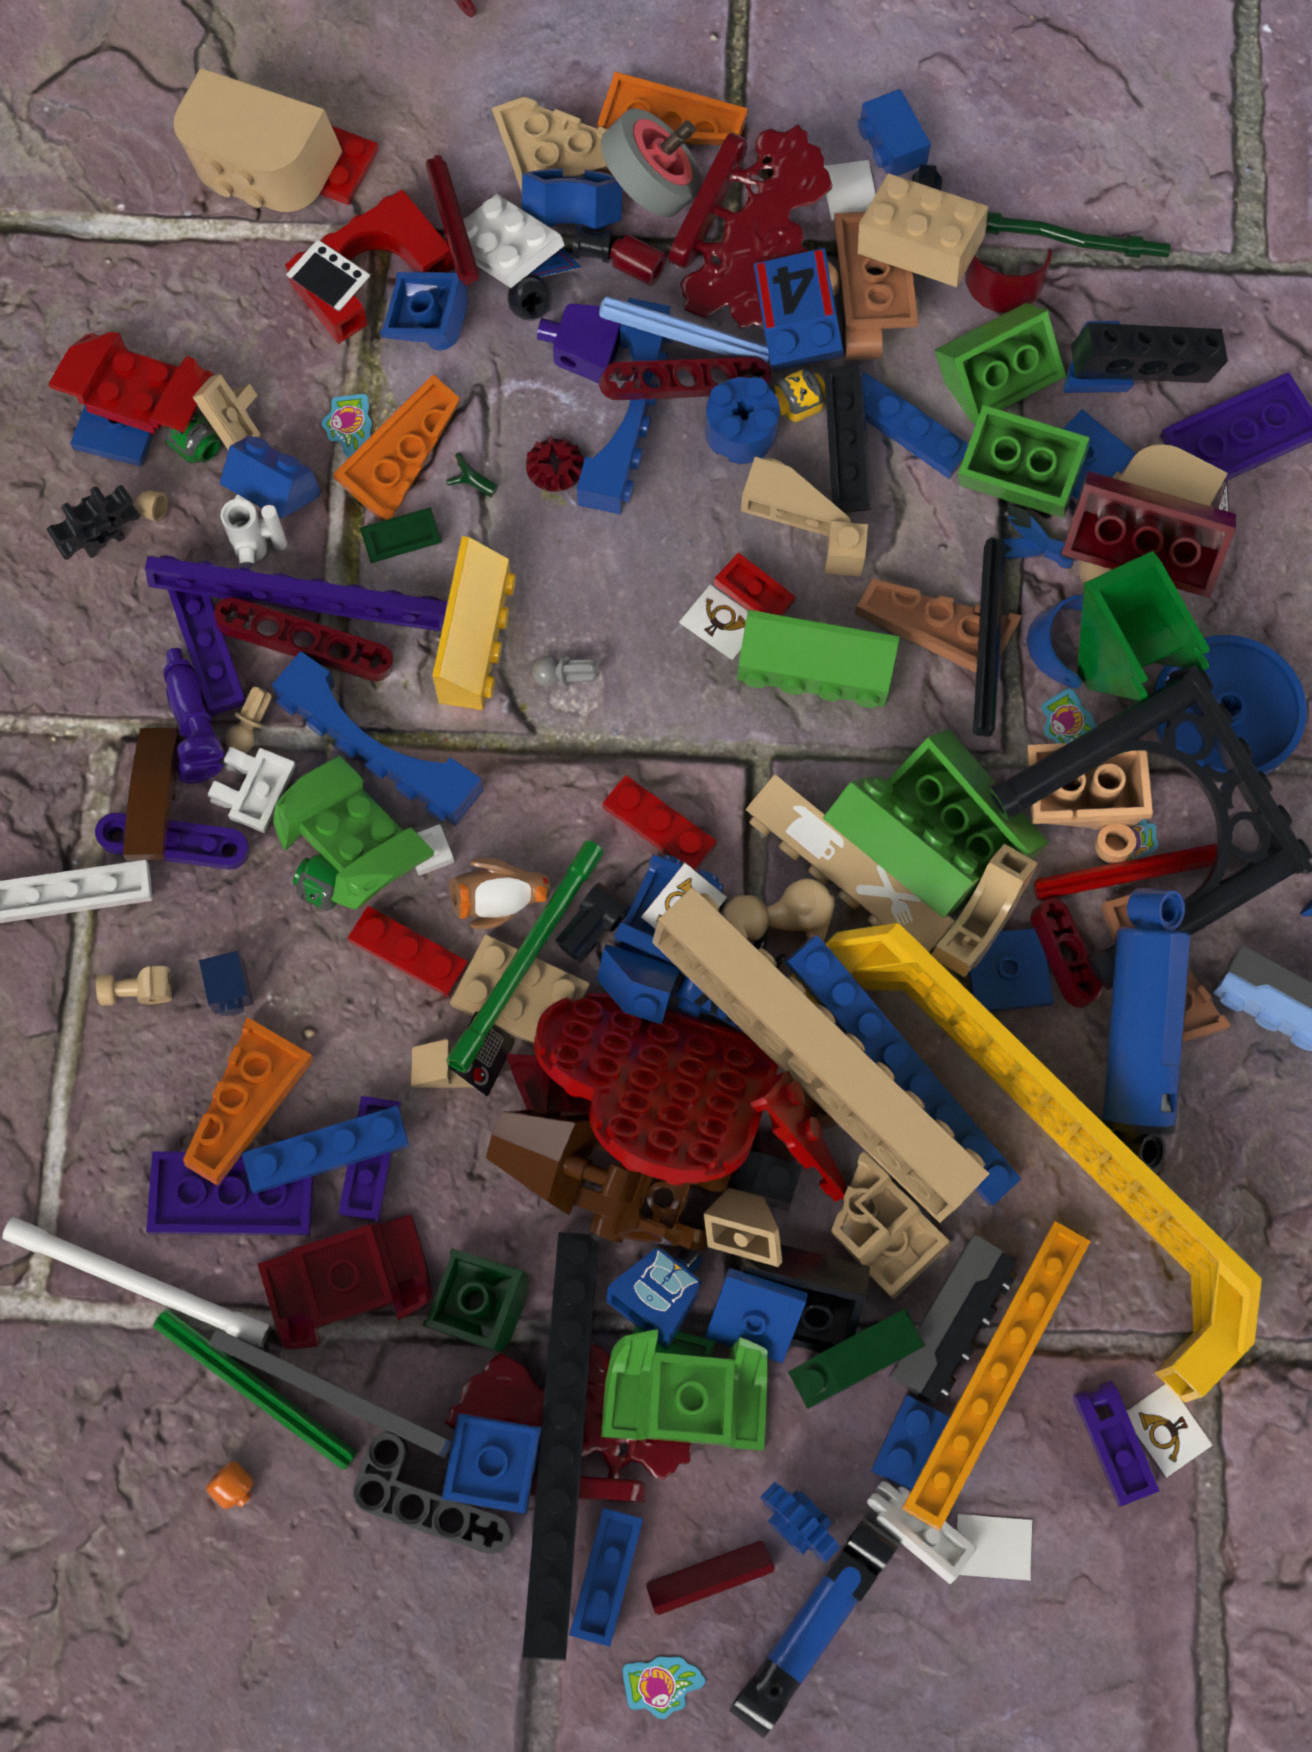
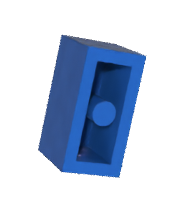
M901 89L862 104L858 129L861 137L864 140L868 139L872 146L873 157L879 168L883 167L886 174L899 176L920 168V165H927L931 143Z

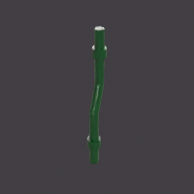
M988 212L986 234L998 235L1001 231L1036 235L1081 248L1124 253L1125 257L1140 258L1141 255L1168 258L1170 253V243L1143 240V236L1127 235L1126 238L1086 234L1043 221L1002 217V214L997 212Z

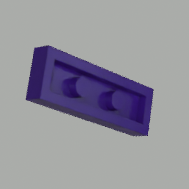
M361 1096L357 1118L394 1106H398L401 1113L402 1104L399 1101ZM393 1152L347 1166L338 1211L340 1216L380 1222Z

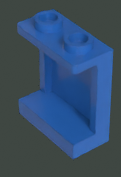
M652 855L648 872L624 923L620 922L614 935L615 947L676 966L652 943L656 929L641 917L684 865L683 862L670 855H663L662 858ZM698 870L697 873L723 894L724 885L719 883L717 876L704 870ZM680 970L679 975L685 976V974Z

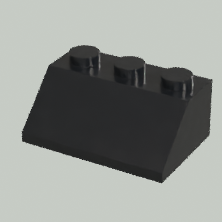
M781 1244L782 1263L779 1267L746 1258L743 1268L744 1273L808 1293L790 1345L822 1353L856 1334L866 1298L870 1266Z

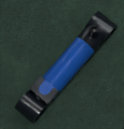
M867 1516L862 1519L761 1666L741 1690L731 1705L729 1712L762 1738L766 1737L858 1602H861L879 1573L897 1550L900 1542Z

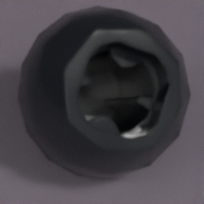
M530 274L512 288H509L507 295L509 308L513 314L528 321L542 318L550 310L553 300L548 283L542 278Z

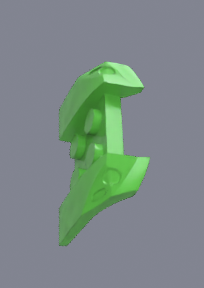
M341 756L300 777L275 805L273 823L284 851L290 848L300 834H302L339 871L336 875L334 893L331 900L351 909L357 910L364 906L384 887L434 856V851L411 827L403 831L363 790V778Z
M658 1329L624 1336L615 1344L605 1381L601 1437L640 1441L653 1439L722 1445L723 1448L764 1451L768 1381L767 1349L739 1337L738 1341L730 1348L729 1359L655 1352Z

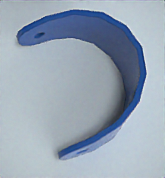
M1073 595L1041 612L1030 624L1026 638L1029 655L1039 670L1053 680L1071 688L1081 687L1082 679L1057 658L1051 645L1050 628L1054 615L1059 609L1082 611L1083 595Z

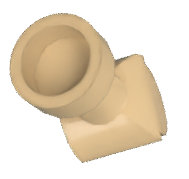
M148 966L140 971L138 977L116 981L115 976L112 974L97 975L95 987L98 1004L100 1006L115 1005L118 997H137L139 1003L148 1005L169 1002L172 1000L171 968L166 966Z

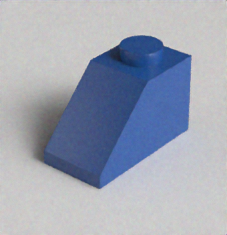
M606 944L602 954L597 981L624 1013L662 1024L674 995L680 969L677 966Z

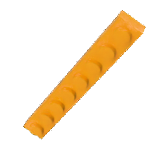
M1056 1221L1053 1222L901 1508L902 1510L937 1531L942 1528L1091 1242L1090 1240Z

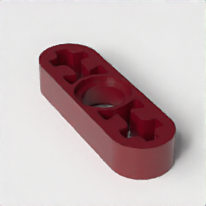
M1048 898L1032 910L1030 916L1031 923L1065 1000L1073 1007L1084 1008L1101 996L1102 985L1087 962L1086 957L1089 954L1069 909L1061 900ZM1058 933H1061V935H1060L1059 937H1057V938L1055 937V935H1057ZM1060 944L1067 946L1071 950L1073 955L1072 961L1066 960L1061 955ZM1074 968L1077 969V971L1071 973V970H1073ZM1078 986H1083L1085 990H1080Z

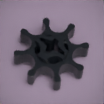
M123 485L118 486L113 493L104 497L97 486L93 487L90 490L91 495L82 498L77 506H71L69 503L61 506L66 515V520L59 524L48 526L47 532L65 560L70 559L75 552L82 548L85 549L90 558H93L97 555V550L105 547L110 539H116L118 542L125 539L122 525L139 519L140 514L134 507L133 500Z

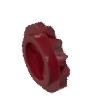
M550 435L545 441H536L532 450L527 452L526 471L530 480L540 489L560 492L571 488L579 481L584 457L578 445H573L566 437L554 439ZM552 453H555L559 461H564L559 464L558 474H555L551 464H545L550 462Z

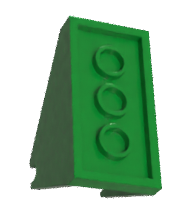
M1154 551L1084 583L1077 674L1089 690L1141 701L1148 697L1147 691L1142 683L1148 681L1142 669L1147 665L1156 663L1178 668L1196 665L1198 670L1209 668V663L1203 654L1209 652L1210 648L1164 565Z

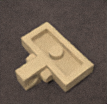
M218 374L210 377L193 396V399L228 451L230 445L249 435L252 437H259L261 435L246 412L247 407L258 396L250 383L245 387L232 390L222 375Z

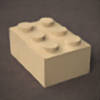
M888 173L859 223L858 254L957 287L985 237L988 206Z

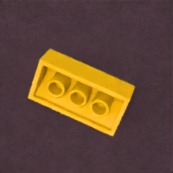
M466 536L461 537L432 677L439 704L483 710L485 699H491L494 692L495 676H490L493 663L499 664L502 642L497 640L499 630H506L509 607L504 606L506 596H512L514 593L516 574L510 572L508 558Z

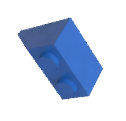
M250 435L230 445L220 485L261 508L266 505L274 506L280 519L319 498L321 490L313 471L300 464L299 460L294 456L282 454L270 447L265 440Z

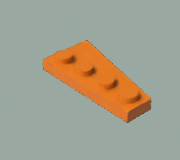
M615 71L596 129L599 126L608 129L627 110L636 108L653 114L673 131L678 130V127L686 120L690 121L694 125L696 132L686 139L684 144L721 146L729 133L733 132L741 136L748 115V108Z
M433 374L333 473L334 479L380 521L393 518L457 409L460 397Z
M248 1017L242 1027L243 1033L237 1046L233 1047L228 1058L229 1064L214 1089L212 1094L213 1100L206 1114H203L183 1158L187 1168L219 1186L241 1157V1153L251 1144L313 1062L312 1054Z

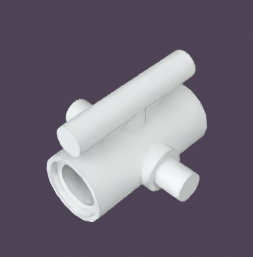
M236 495L235 499L230 500L224 505L220 517L233 551L239 558V566L251 568L254 566V562L262 559L267 553V539L270 538L273 547L280 551L287 547V540L274 506H264L261 510L263 519H259L253 504L240 495Z

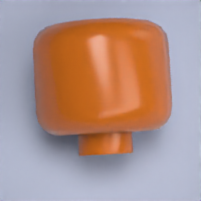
M230 1461L210 1479L206 1490L221 1508L230 1509L236 1504L240 1508L251 1498L252 1495L249 1491L253 1487L254 1480L237 1461Z

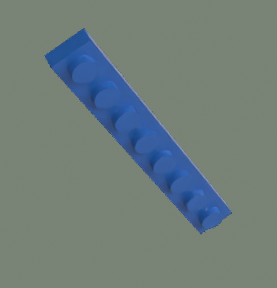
M818 935L812 936L784 961L819 1005L824 1006L830 1011L836 1020L835 1024L845 1035L851 1033L858 1038L865 1047L864 1053L874 1063L881 1062L887 1066L895 1077L893 1081L905 1092L909 1090L917 1095L925 1106L923 1110L935 1121L939 1119L946 1123L954 1132L955 1137L953 1139L965 1150L967 1148L973 1150L982 1158L985 1163L983 1168L990 1174L975 1190L987 1205L994 1206L1021 1180V1177Z

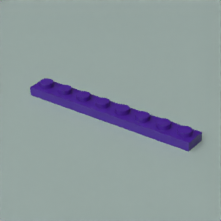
M168 555L160 557L148 556L145 566L148 586L153 588L224 599L232 597L251 603L442 632L448 603L434 596H423L420 598L407 596L395 590L381 592L368 590L356 584L342 586L330 584L325 580L316 578L310 580L292 578L284 573H274L272 575L258 573L246 567L232 569L219 567L207 561L197 563L186 562Z

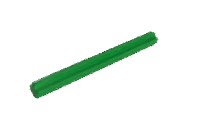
M164 1310L159 1314L153 1324L157 1331L340 1469L346 1470L352 1464L357 1455L356 1450L227 1353L209 1345L207 1338L171 1311Z

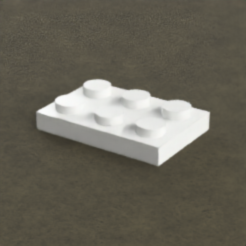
M498 194L485 201L482 206L463 220L476 265L510 288L564 246L559 233Z

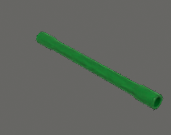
M584 841L568 866L563 880L469 1028L462 1033L446 1058V1062L455 1070L462 1073L467 1072L483 1047L486 1036L566 909L602 858L604 851L596 843Z

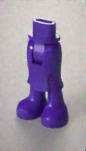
M172 648L166 652L167 665L164 667L163 676L167 683L166 693L169 707L177 721L180 735L186 738L178 745L177 752L181 762L177 766V773L180 781L183 783H200L216 776L224 766L222 761L224 752L220 740L210 725L211 716L203 706L195 671L189 661L183 659L181 649Z

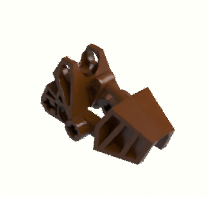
M544 1109L502 1111L491 1135L486 1159L569 1216L574 1205L594 1212L588 1229L589 1232L622 1243L624 1239L672 1246L678 1244L688 1249L706 1251L708 1244L705 1227L681 1219L679 1215L687 1204L688 1190L691 1184L710 1191L724 1193L728 1188L732 1173L712 1181L672 1185L665 1180L640 1172L629 1171L623 1165L611 1163L607 1170L592 1164V1160L587 1159L588 1155L591 1156L594 1147L606 1151L594 1135L590 1124L589 1112ZM587 1179L602 1185V1189L598 1192L581 1186V1182Z

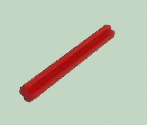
M1214 843L1038 878L1033 884L1034 892L1038 900H1044L1213 866L1217 844Z

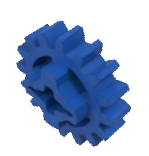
M773 1482L760 1496L765 1506L773 1514L768 1520L769 1524L798 1553L800 1552L804 1555L807 1550L812 1551L819 1559L826 1563L840 1548L836 1543L837 1541L827 1530L832 1522L803 1492L799 1493L796 1490L793 1494H790L781 1485Z

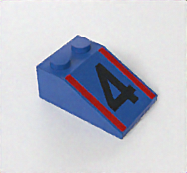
M825 248L755 263L754 268L770 364L774 372L845 357Z

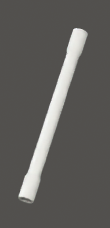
M12 1217L4 1229L3 1239L32 1252L45 1254L222 1329L226 1333L261 1348L269 1335L271 1325L238 1311H231L53 1236L46 1230L21 1219Z

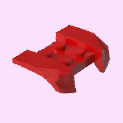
M106 332L101 335H96L95 333L86 334L70 346L48 385L51 389L77 397L78 402L84 404L89 413L155 434L161 425L185 433L199 407L193 396L214 375L209 370L205 371L201 368L198 362L189 356H186L179 367L128 351L120 333Z

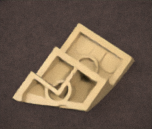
M865 1151L862 1152L858 1159V1167L852 1183L848 1186L843 1198L844 1204L841 1211L837 1214L831 1232L857 1263L870 1266L869 1276L893 1301L936 1261L951 1244L921 1213L920 1208L892 1182L890 1176Z

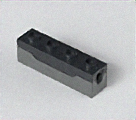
M974 1234L968 1240L917 1328L926 1346L899 1360L888 1378L912 1394L918 1395L920 1399L930 1405L938 1397L945 1400L957 1380L951 1376L957 1363L960 1362L965 1365L977 1346V1343L971 1340L979 1326L983 1329L988 1327L997 1311V1308L992 1303L998 1292L1006 1294L1017 1277V1273L1012 1271L1017 1259L1007 1253H1003L1001 1249Z

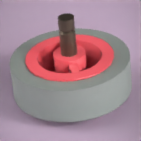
M633 108L627 110L602 135L601 149L610 172L624 191L649 212L661 217H673L697 196L702 186L698 166L684 144L686 139L696 132L694 125L690 121L686 120L678 127V130L673 131L653 114Z

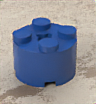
M759 377L733 378L715 386L710 392L706 407V439L712 451L717 455L720 453L729 458L728 461L737 464L752 463L755 457L763 458L775 443L778 433L780 407L776 395L768 387L765 380Z

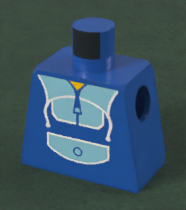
M683 1247L674 1258L662 1249L655 1248L608 1286L606 1302L643 1332L658 1329L657 1343L666 1350L699 1296L702 1282L693 1273L703 1262V1259L696 1250Z

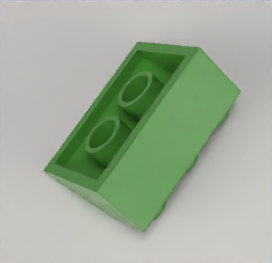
M1028 303L934 350L945 384L971 423L974 424L977 422L982 405L1002 410L1066 377L1048 310Z

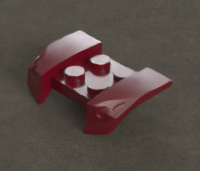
M412 1214L382 1224H368L294 1248L285 1255L257 1264L276 1332L281 1345L285 1349L318 1347V1344L321 1343L318 1328L394 1304L397 1319L400 1320L428 1303L432 1297L428 1266Z

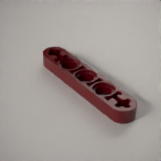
M756 357L615 362L608 365L601 374L599 388L604 396L611 400L709 397L711 390L719 385L711 377L712 370H721L725 373L728 380L738 377L753 378L752 376H745L751 370L754 376L762 378L767 384L771 378V371L765 361ZM687 371L694 379V385L690 387L682 385L677 378V372ZM652 372L656 374L660 380V387H649L643 380V373ZM634 374L633 381H629ZM613 375H616L618 381H625L621 388H618L616 382L610 381Z
M225 598L218 602L215 607L216 627L227 636L294 657L301 651L322 666L370 681H382L389 677L392 672V652L381 643L238 598ZM232 611L238 612V618H234L232 623L226 622L225 615H230ZM251 615L253 617L251 619V629L249 630L246 629V622H249V616ZM268 620L275 622L279 629L274 635L265 636L257 630L258 625ZM300 632H308L312 634L315 641L309 647H300L295 644L293 638ZM342 643L350 648L351 653L346 658L339 659L333 657L329 649L334 644ZM357 649L362 650L359 664L354 663L356 661ZM375 656L382 658V664H379L377 669L370 667V661H373Z

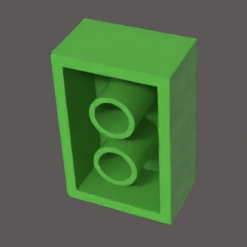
M982 405L958 472L959 486L1065 518L1089 450L1090 437Z

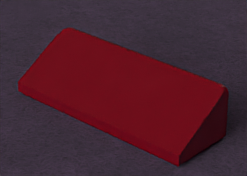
M757 1541L652 1580L646 1584V1588L655 1614L661 1615L774 1573L775 1567L765 1544L762 1541Z

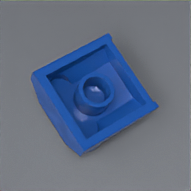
M397 272V280L384 326L380 330L382 338L427 342L432 349L437 351L452 347L460 336L468 306L467 286L463 285L462 280L458 279L457 273Z

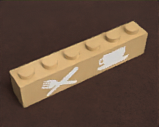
M776 774L773 775L745 809L754 816L749 823L766 837L772 831L783 840L778 846L795 861L802 856L811 863L812 866L808 872L824 885L831 880L842 890L837 896L854 910L859 905L867 909L871 913L867 920L872 925L879 926L899 923L932 954L936 945L956 922L950 916L943 918L827 823L823 819L825 814Z

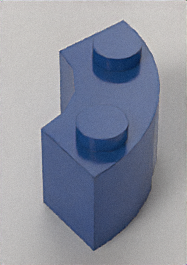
M563 168L522 173V210L548 227L556 226L557 223H573L585 225L592 230H602L609 224L621 221L623 188L613 175L597 171L585 170V177L563 175Z

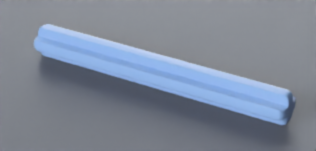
M606 296L601 302L599 315L604 319L731 358L756 357L766 363L769 361L767 345Z

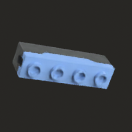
M1242 945L1233 954L1212 994L1221 998L1220 1002L1227 1008L1238 1012L1245 1011L1256 1018L1255 1021L1263 1028L1270 1031L1279 1030L1290 1036L1291 1042L1297 1047L1312 1051V983Z

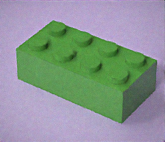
M870 776L851 781L823 819L941 917L945 918L962 909L975 892L984 874V861L974 852L968 849L962 851L953 843V835L939 825L935 827L930 825L922 818L925 815L924 812L914 803L907 800L904 803L893 794L895 791L893 786L883 778L876 776L874 779Z

